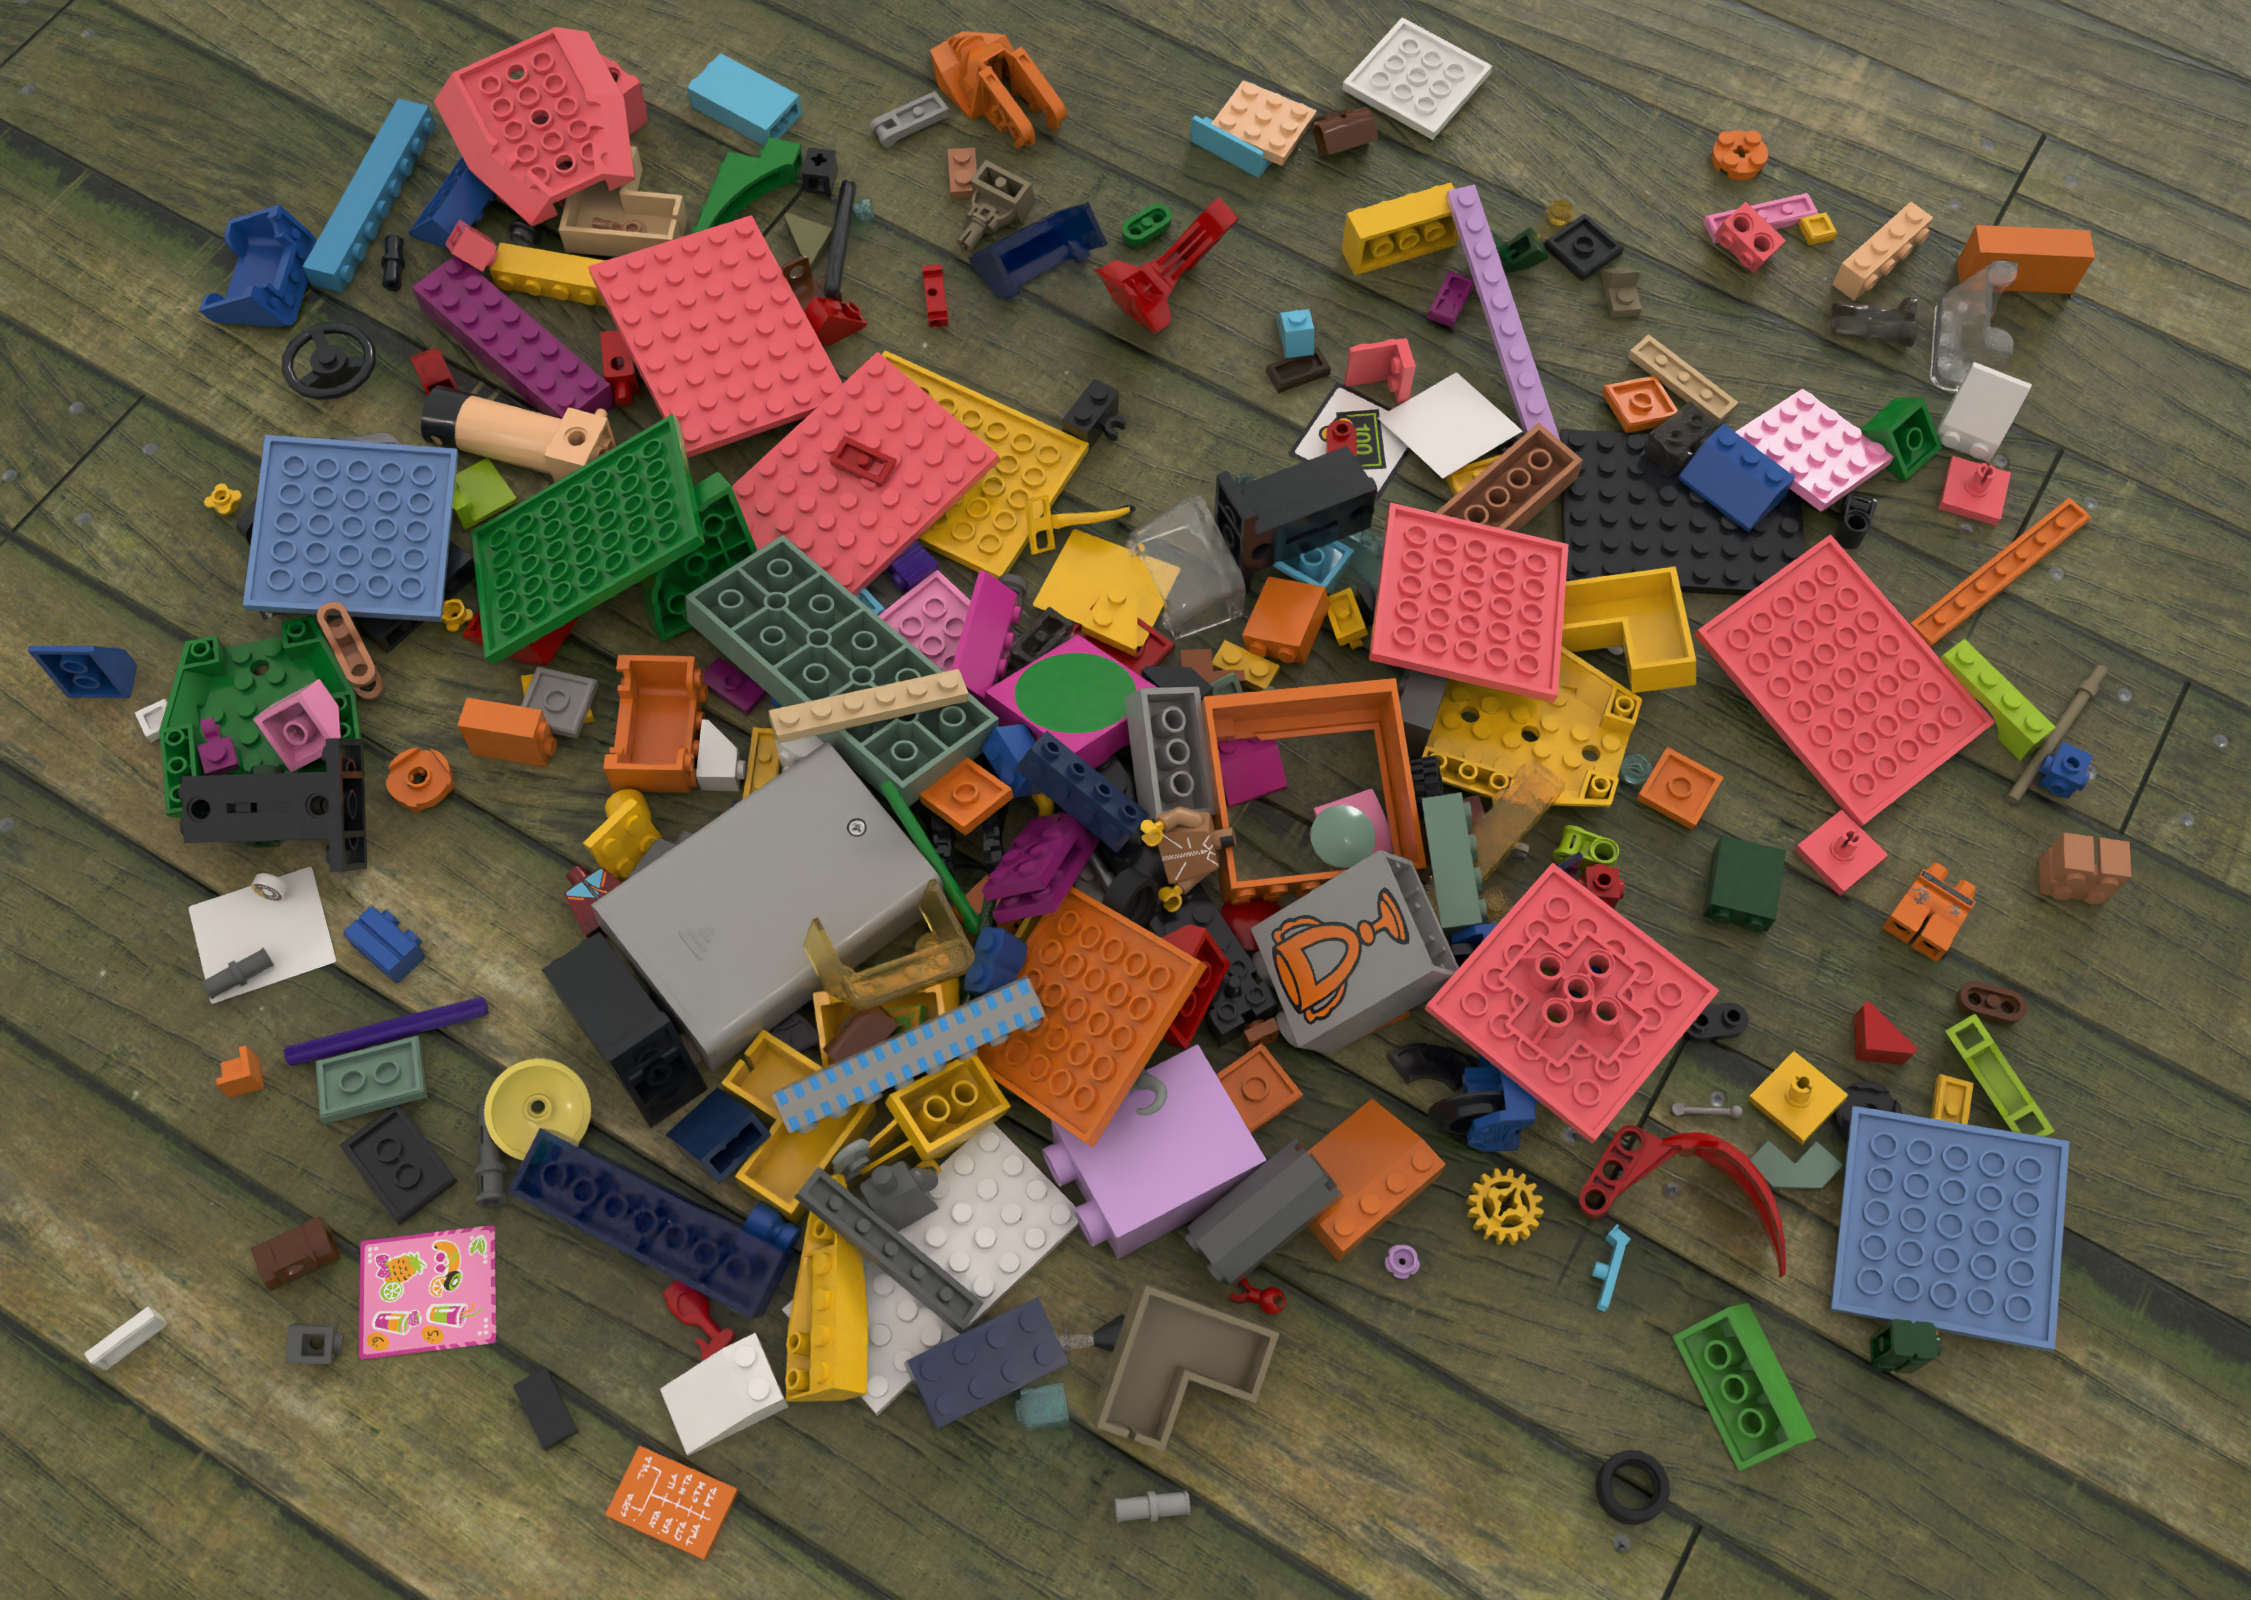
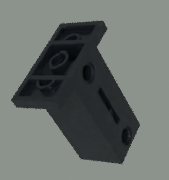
M1348 446L1244 485L1234 481L1228 471L1216 475L1212 553L1239 596L1247 594L1251 591V579L1254 578L1255 572L1273 566L1277 562L1286 561L1302 553L1312 551L1371 528L1372 516L1375 512V496L1378 492L1377 485L1372 477L1367 476L1359 457L1354 456Z
M326 739V746L322 750V760L327 767V772L182 776V784L179 787V799L183 803L180 831L184 836V843L329 839V845L326 848V861L330 865V872L367 869L363 739Z
M600 932L584 940L580 945L562 957L555 959L551 964L542 969V972L564 1007L632 1099L650 1128L708 1089L670 1019L664 1011L660 1012Z

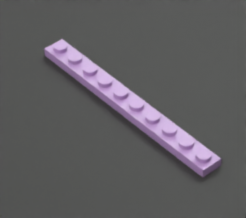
M1471 185L1448 190L1446 199L1524 435L1537 423H1540L1560 440L1476 186Z

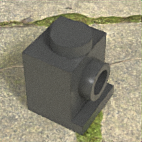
M293 1323L289 1325L285 1363H333L336 1360V1355H342L344 1333L338 1332V1324ZM314 1336L323 1337L324 1346L318 1349L313 1346L312 1339Z

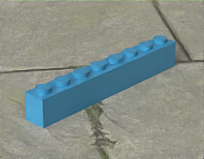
M397 99L303 265V269L312 286L343 293L348 283L353 280L357 266L360 261L364 260L367 248L371 241L376 238L382 221L389 215L392 203L400 195L403 183L407 176L411 175L413 165L418 156L422 155L428 138L435 131L436 122L428 105Z

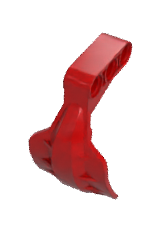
M1218 197L1200 214L1163 256L1150 262H1145L1140 266L1114 260L1101 268H1097L1094 272L1101 278L1111 295V300L1127 317H1131L1147 328L1152 335H1156L1171 322L1168 297L1180 276L1186 271L1191 270L1239 218Z
M1634 1125L1623 1126L1617 1131L1581 1190L1579 1208L1584 1216L1592 1220H1599L1605 1217L1622 1193L1678 1153L1683 1157L1696 1156L1732 1179L1748 1198L1761 1221L1774 1252L1779 1269V1278L1785 1276V1238L1779 1211L1765 1178L1744 1153L1731 1143L1702 1132L1682 1133L1660 1139ZM1633 1136L1639 1140L1640 1147L1637 1150L1628 1151L1622 1147L1620 1141L1623 1137ZM1608 1165H1616L1622 1170L1623 1175L1618 1180H1609L1604 1176L1603 1169ZM1590 1194H1598L1603 1197L1605 1205L1599 1210H1593L1586 1205L1585 1199Z

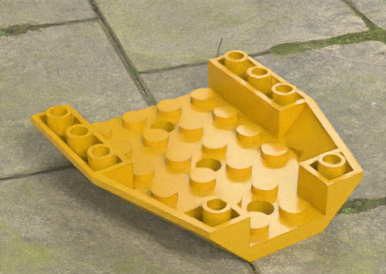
M1561 646L1558 697L1554 703L1449 679L1422 758L1437 756L1442 783L1505 804L1611 807L1619 781L1618 774L1643 699ZM1471 712L1476 715L1477 721L1472 723L1466 722L1462 719L1461 714ZM1524 731L1533 732L1538 740L1528 742L1523 739L1521 733ZM1586 750L1593 751L1597 755L1598 760L1588 761L1582 756V752Z

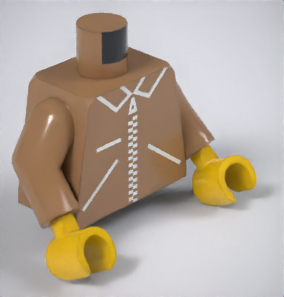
M1177 806L1166 813L1156 814L1155 823L1151 820H1144L1140 827L1145 833L1141 839L1148 846L1158 844L1168 882L1174 885L1173 888L1163 887L1158 893L1159 899L1165 902L1163 907L1170 912L1180 908L1182 904L1180 894L1185 895L1212 871L1219 868L1220 849L1236 847V836L1233 827L1215 830L1211 814L1208 812H1198L1182 806Z

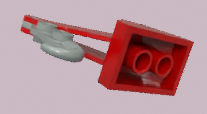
M1191 924L1162 937L1165 941L1207 965L1204 973L1163 1036L1169 1045L1187 1050L1231 964L1208 930ZM1144 1068L1129 1092L1146 1089L1155 1092V1100L1150 1106L1136 1110L1138 1115L1147 1116L1156 1113L1165 1104L1167 1089L1161 1080L1151 1076Z

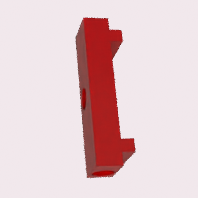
M942 265L922 266L929 328L949 326Z

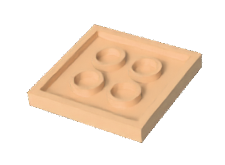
M1243 80L1211 124L1260 149L1264 153V159L1283 166L1315 120L1317 110Z

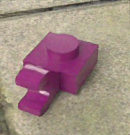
M213 717L201 720L200 725L207 743L199 745L198 750L205 775H222L241 769L232 738L230 736L222 738L220 727L218 724H215Z

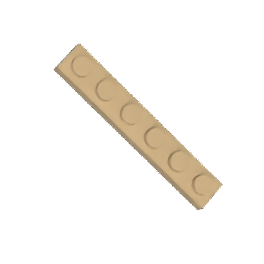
M959 669L772 709L769 710V720L776 741L779 744L968 702L969 692Z

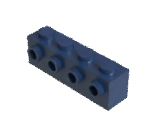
M1048 731L1033 744L1015 768L1017 772L1116 853L1119 852L1149 815Z

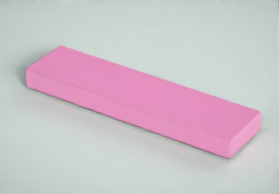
M1808 193L1751 206L1775 230L1797 225L1801 218L1819 214ZM1737 209L1705 216L1703 223L1714 244L1720 243L1714 234L1721 224Z

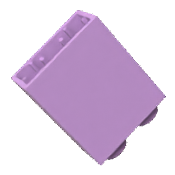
M1198 1044L1146 1070L1151 1076L1161 1080L1167 1089V1098L1162 1108L1151 1115H1138L1136 1113L1138 1108H1146L1154 1102L1155 1092L1147 1089L1128 1092L1094 1148L1051 1119L1054 1143L1042 1149V1154L1049 1171L1059 1187L1073 1180L1075 1181L1086 1203L1074 1208L1076 1219L1086 1239L1092 1247L1107 1240L1117 1259L1201 1216L1266 1163V1158Z

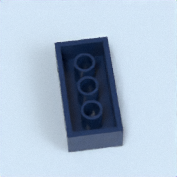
M1038 1297L904 1362L933 1430L1069 1364Z

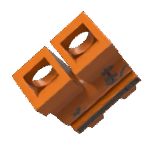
M1934 862L1927 870L1923 869L1913 881L1881 928L1907 944L1918 932L1927 917L1928 920L1911 944V947L1937 963L1948 951L1953 938L1976 901L1973 900L1976 886L1966 880H1960L1955 888L1944 882L1949 873L1947 868ZM1895 922L1907 930L1899 929L1896 926ZM1924 941H1926L1927 943L1931 944V945L1934 946L1936 949H1932V948L1928 947V946L1924 943Z

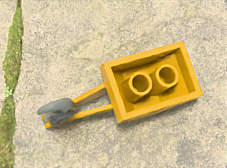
M977 1054L963 1061L956 1059L948 1063L945 1069L930 1076L926 1075L911 1085L890 1094L885 1104L895 1119L870 1142L866 1139H858L842 1149L832 1160L834 1173L830 1176L836 1174L844 1175L847 1189L872 1175L873 1170L878 1166H888L914 1151L917 1152L922 1161L941 1158L961 1147L971 1137L992 1125L1005 1115L1011 1106ZM904 1132L908 1138L907 1142L869 1164V1159Z

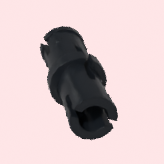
M390 234L385 237V254L381 259V265L384 270L382 285L384 288L387 287L389 291L401 289L402 270L405 268V259L403 258L404 240L396 234Z

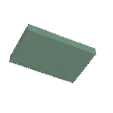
M418 1035L316 1061L319 1114L323 1124L427 1098L422 1046Z

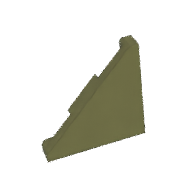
M785 212V222L791 232L799 255H807L812 271L833 236V228Z

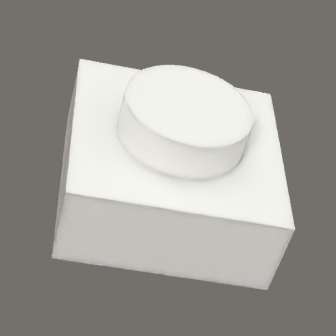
M166 699L135 712L140 726L150 743L160 739L159 729L167 705Z

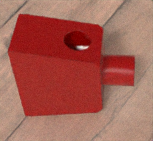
M619 330L600 332L604 378L611 386L615 403L619 406L631 405L633 403L632 395H639L641 393L640 372Z

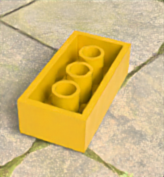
M1452 183L1434 186L1421 192L1410 193L1404 197L1382 201L1379 204L1363 209L1359 208L1347 213L1341 251L1354 276L1457 245L1459 235L1446 199L1448 190L1454 189Z

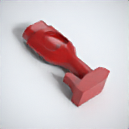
M680 1277L663 1292L662 1296L667 1300L665 1306L680 1322L685 1325L699 1326L711 1339L709 1344L700 1338L695 1339L696 1344L701 1348L702 1355L700 1358L703 1361L734 1343L736 1338L734 1332L728 1328L722 1330L710 1317V1303L692 1281L687 1282L683 1277Z

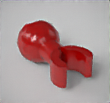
M1245 1278L1237 1283V1285L1243 1286L1246 1292L1241 1295L1229 1294L1231 1302L1235 1304H1243L1247 1301L1257 1303L1260 1309L1268 1315L1280 1313L1286 1305L1285 1294L1276 1287H1268L1264 1290L1250 1287L1249 1282ZM1283 1301L1282 1306L1276 1305L1277 1302Z

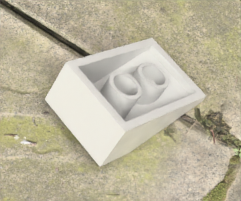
M1974 362L1939 424L1937 434L1941 444L1989 463L2004 439L2032 384Z
M756 1333L719 1350L660 1388L687 1456L788 1408V1404L785 1401V1397Z

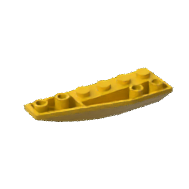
M836 1174L831 1176L847 1189L844 1175ZM810 1211L788 1324L785 1401H843L867 1394L868 1311L862 1253Z

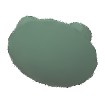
M1335 805L1324 809L1316 816L1309 831L1310 841L1315 853L1334 870L1351 868L1369 857L1375 846V830L1371 820L1361 810L1350 805Z

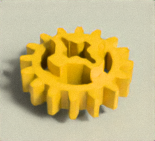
M1498 1168L1494 1169L1492 1178L1485 1173L1482 1174L1479 1179L1481 1184L1474 1182L1470 1189L1475 1195H1469L1466 1200L1467 1204L1474 1206L1467 1213L1468 1218L1477 1219L1473 1229L1483 1228L1485 1230L1483 1239L1485 1240L1490 1238L1491 1235L1496 1236L1497 1245H1501L1504 1238H1508L1510 1244L1515 1245L1518 1241V1235L1523 1240H1527L1531 1235L1529 1229L1533 1231L1537 1229L1539 1222L1536 1219L1541 1218L1544 1210L1536 1207L1543 1200L1542 1196H1533L1532 1194L1537 1185L1533 1183L1527 1186L1524 1183L1526 1179L1524 1173L1518 1179L1514 1178L1513 1169L1510 1168L1505 1176L1501 1175ZM1497 1186H1506V1187H1509V1188L1497 1189L1496 1187H1497ZM1520 1195L1523 1197L1526 1206L1522 1204ZM1510 1197V1206L1507 1211L1498 1216L1501 1205ZM1483 1206L1487 1208L1490 1219L1486 1216ZM1506 1224H1512V1225L1515 1226V1227L1505 1228V1227H1500V1226H1501V1225H1506Z

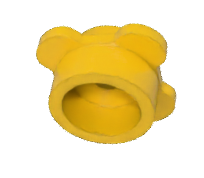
M218 484L215 486L211 496L205 498L204 504L207 508H214L218 514L229 515L237 510L242 495L238 490L233 491L229 489L226 484Z
M450 599L444 602L442 621L446 624L448 631L456 632L464 622L473 619L472 610L466 609L460 599Z

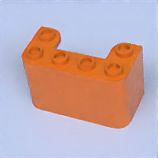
M618 655L616 670L617 672H622L624 678H621V685H618L617 689L620 696L615 743L614 747H610V754H605L603 767L613 792L623 789H635L645 793H692L693 787H698L696 778L697 768L695 766L699 752V730L701 731L702 720H705V713L701 712L702 703H707L708 685L703 684V669H698L695 656Z

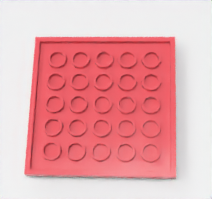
M1390 503L1386 516L1369 660L1554 703L1558 697L1569 544Z

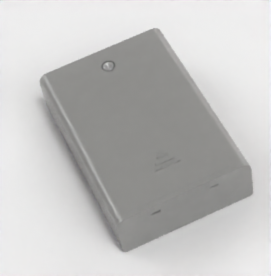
M825 742L591 904V907L604 933L708 1067L715 1071L749 1046L761 1030L764 1029L767 1032L812 1000L813 992L827 989L943 904V882L935 869L837 751L828 742Z

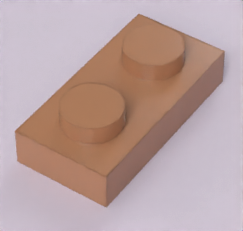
M975 147L948 149L951 199L972 198L973 190L970 180L977 172Z

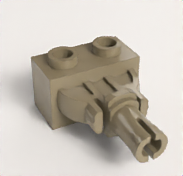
M985 160L970 180L973 190L972 208L966 215L970 224L960 238L957 239L958 245L962 249L972 252L983 235H994L998 228L1004 227L1014 220L1022 223L1036 204L1032 183Z

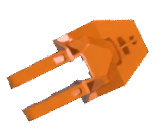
M961 31L930 50L938 88L971 121L984 115L1000 132L1009 131L1014 139V146L1017 149L1023 145L1028 147L1035 144V132L1029 119L1001 83L1003 81V73L1010 79L1011 94L1016 97L1022 96L1029 103V110L1031 112L1038 113L1042 110L1046 117V126L1052 132L1061 128V121L1067 118V111L1062 100L1022 47L1014 51L1007 36L1004 34Z

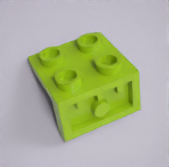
M485 458L456 474L453 514L464 530L473 527L517 502L516 496L489 458Z

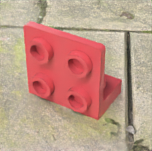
M1407 338L1389 339L1384 342L1359 344L1350 347L1344 379L1346 387L1387 380L1389 391L1394 392L1397 403L1408 401L1416 366Z

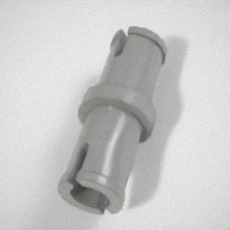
M1187 1490L1165 1494H1155V1491H1148L1146 1496L1114 1498L1116 1521L1119 1523L1121 1521L1149 1518L1150 1522H1156L1158 1517L1190 1515L1189 1493Z

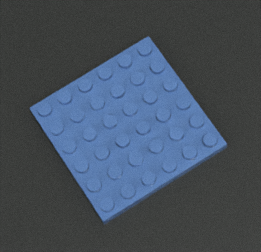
M265 435L243 600L244 609L251 611L317 614L319 608L324 604L339 602L346 608L351 617L442 622L458 450L455 448ZM332 612L329 614L334 616H341V614L337 612Z
M1852 1106L1830 1311L1891 1322L1894 1319L1911 1320L1912 1323L1916 1321L1931 1322L1936 1327V1331L2053 1352L2056 1343L2069 1141Z

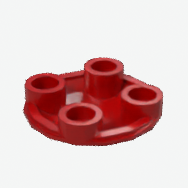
M1263 898L1250 899L1251 903L1240 906H1233L1231 901L1225 902L1220 914L1243 949L1247 951H1260L1251 928L1280 911L1281 907L1276 902H1264Z

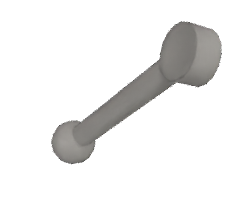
M1675 1103L1670 1110L1671 1114L1677 1118L1683 1116V1114L1730 1115L1732 1118L1738 1119L1743 1114L1742 1108L1737 1105L1731 1108L1684 1107L1681 1103Z

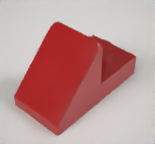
M846 436L842 438L829 459L831 466L849 473L858 479L864 478L876 483L878 487L883 486L897 462L895 458ZM874 461L881 464L887 463L878 476L868 472Z

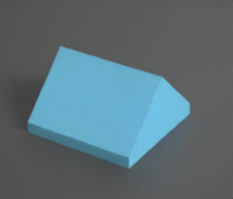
M1335 541L1286 561L1277 562L1273 567L1301 583L1325 587L1326 592L1330 593L1334 592L1354 554V550L1339 541Z

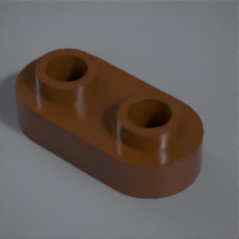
M1978 981L1967 982L1956 994L1957 1006L1966 1015L1972 1016L1976 1014L1980 1019L2003 1025L2017 1023L2027 1011L2026 1001L2018 992ZM1968 997L1973 998L1977 1005H1973L1968 1000ZM2001 1006L2007 1007L2010 1013H2005Z

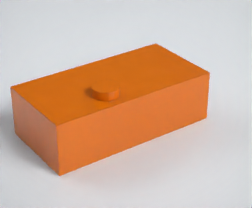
M1976 225L1956 262L1960 289L2073 294L2094 260L2095 254L2090 230Z

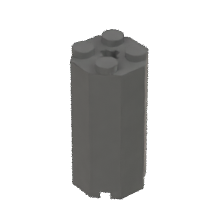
M1298 1138L1287 1144L1187 1227L1190 1233L1185 1236L1186 1241L1197 1254L1201 1252L1209 1259L1210 1263L1206 1266L1218 1282L1223 1281L1225 1284L1229 1282L1233 1285L1239 1283L1344 1196L1341 1190L1336 1188L1337 1184L1313 1154L1309 1155L1304 1149L1306 1146Z

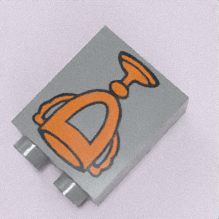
M1382 850L1375 852L1251 928L1260 950L1253 955V963L1257 968V973L1263 981L1265 980L1269 987L1275 988L1283 1010L1279 1011L1276 1016L1282 1035L1292 1046L1333 1054L1435 996L1459 968L1412 861Z

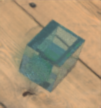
M1064 1383L1020 1389L1022 1400L1015 1401L1017 1423L1025 1422L1026 1432L1069 1426Z

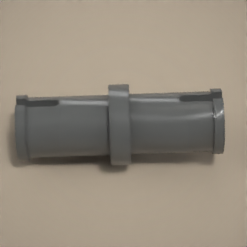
M263 947L260 951L237 963L233 960L228 963V968L206 980H202L201 983L209 997L214 999L219 994L238 984L241 987L248 983L246 980L269 967H273L274 964Z

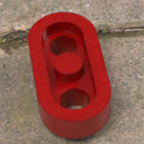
M1336 420L1330 423L1326 432V453L1348 446L1352 454L1357 456L1356 429L1353 424L1346 420Z

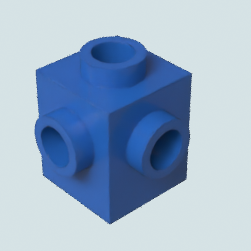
M2062 741L2051 755L2047 754L2042 761L2038 771L2043 774L2038 785L2048 789L2054 795L2063 796L2068 799L2077 789L2082 791L2090 778V774L2086 771L2093 755Z

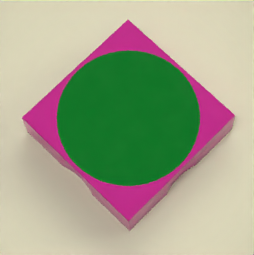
M1077 634L986 690L985 704L986 708L999 718L998 727L1025 724L1035 741L1048 731L1095 769L1106 762L1116 751L1130 745L1125 697L1140 688L1157 687Z

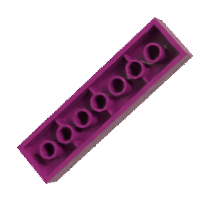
M454 255L412 286L421 310L541 414L563 419L568 407L595 414L597 409H604L606 412H609L616 406L611 386L605 379L471 265Z

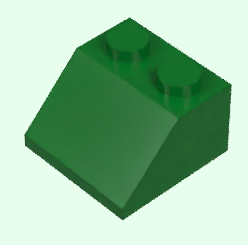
M1896 397L1860 429L1864 436L1873 442L1883 445L1885 450L1894 456L1890 465L1885 468L1901 480L1910 478L1942 448L1924 398Z

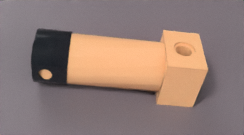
M438 385L428 395L421 415V433L426 443L444 448H455L459 452H468L552 475L554 483L616 447L607 418L608 413L604 409H597L595 414L568 407L563 419Z

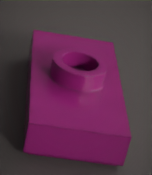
M1449 271L1428 311L1427 318L1453 328L1474 288V280Z
M719 657L703 673V684L708 685V690L746 716L767 695V692L754 680Z

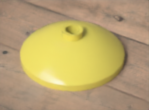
M546 1058L527 1059L513 1064L504 1070L490 1087L484 1108L485 1124L495 1144L508 1155L527 1162L550 1161L569 1152L584 1136L591 1117L589 1092L580 1076L567 1065ZM535 1101H542L545 1104V1108L540 1112H535L532 1110L531 1105Z

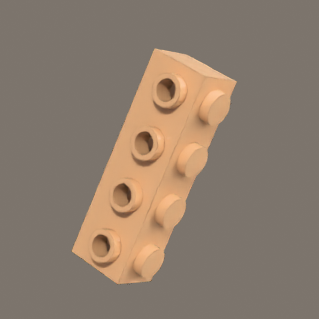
M1910 202L1841 264L1832 285L1855 301L1866 290L1870 291L1879 278L1889 274L1900 259L1904 260L1917 244L1920 245L1926 240L1931 232L1928 228L1934 217Z

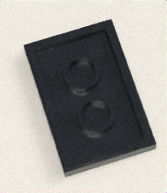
M401 1105L391 1107L340 1144L345 1154L399 1226L458 1182Z

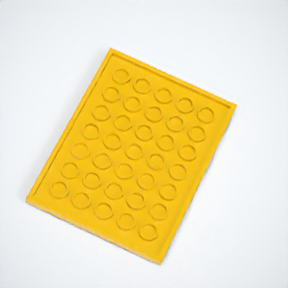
M884 351L883 357L999 455L1000 461L917 539L918 543L978 573L979 570L986 571L998 580L1001 575L1009 573L1029 542L1024 500L1049 495L1051 509L1089 451V443L888 351ZM1041 500L1032 503L1034 519L1041 518L1044 515Z

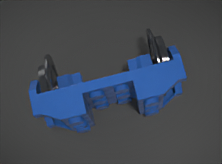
M1498 923L1475 924L1450 936L1449 946L1459 967ZM1478 1053L1480 1067L1465 1068V1074H1462L1463 1094L1436 1102L1428 1109V1117L1436 1123L1443 1124L1447 1132L1466 1135L1467 1146L1482 1152L1518 1151L1520 1147L1519 1135L1522 1128L1533 1125L1536 1120L1535 1107L1538 1100Z

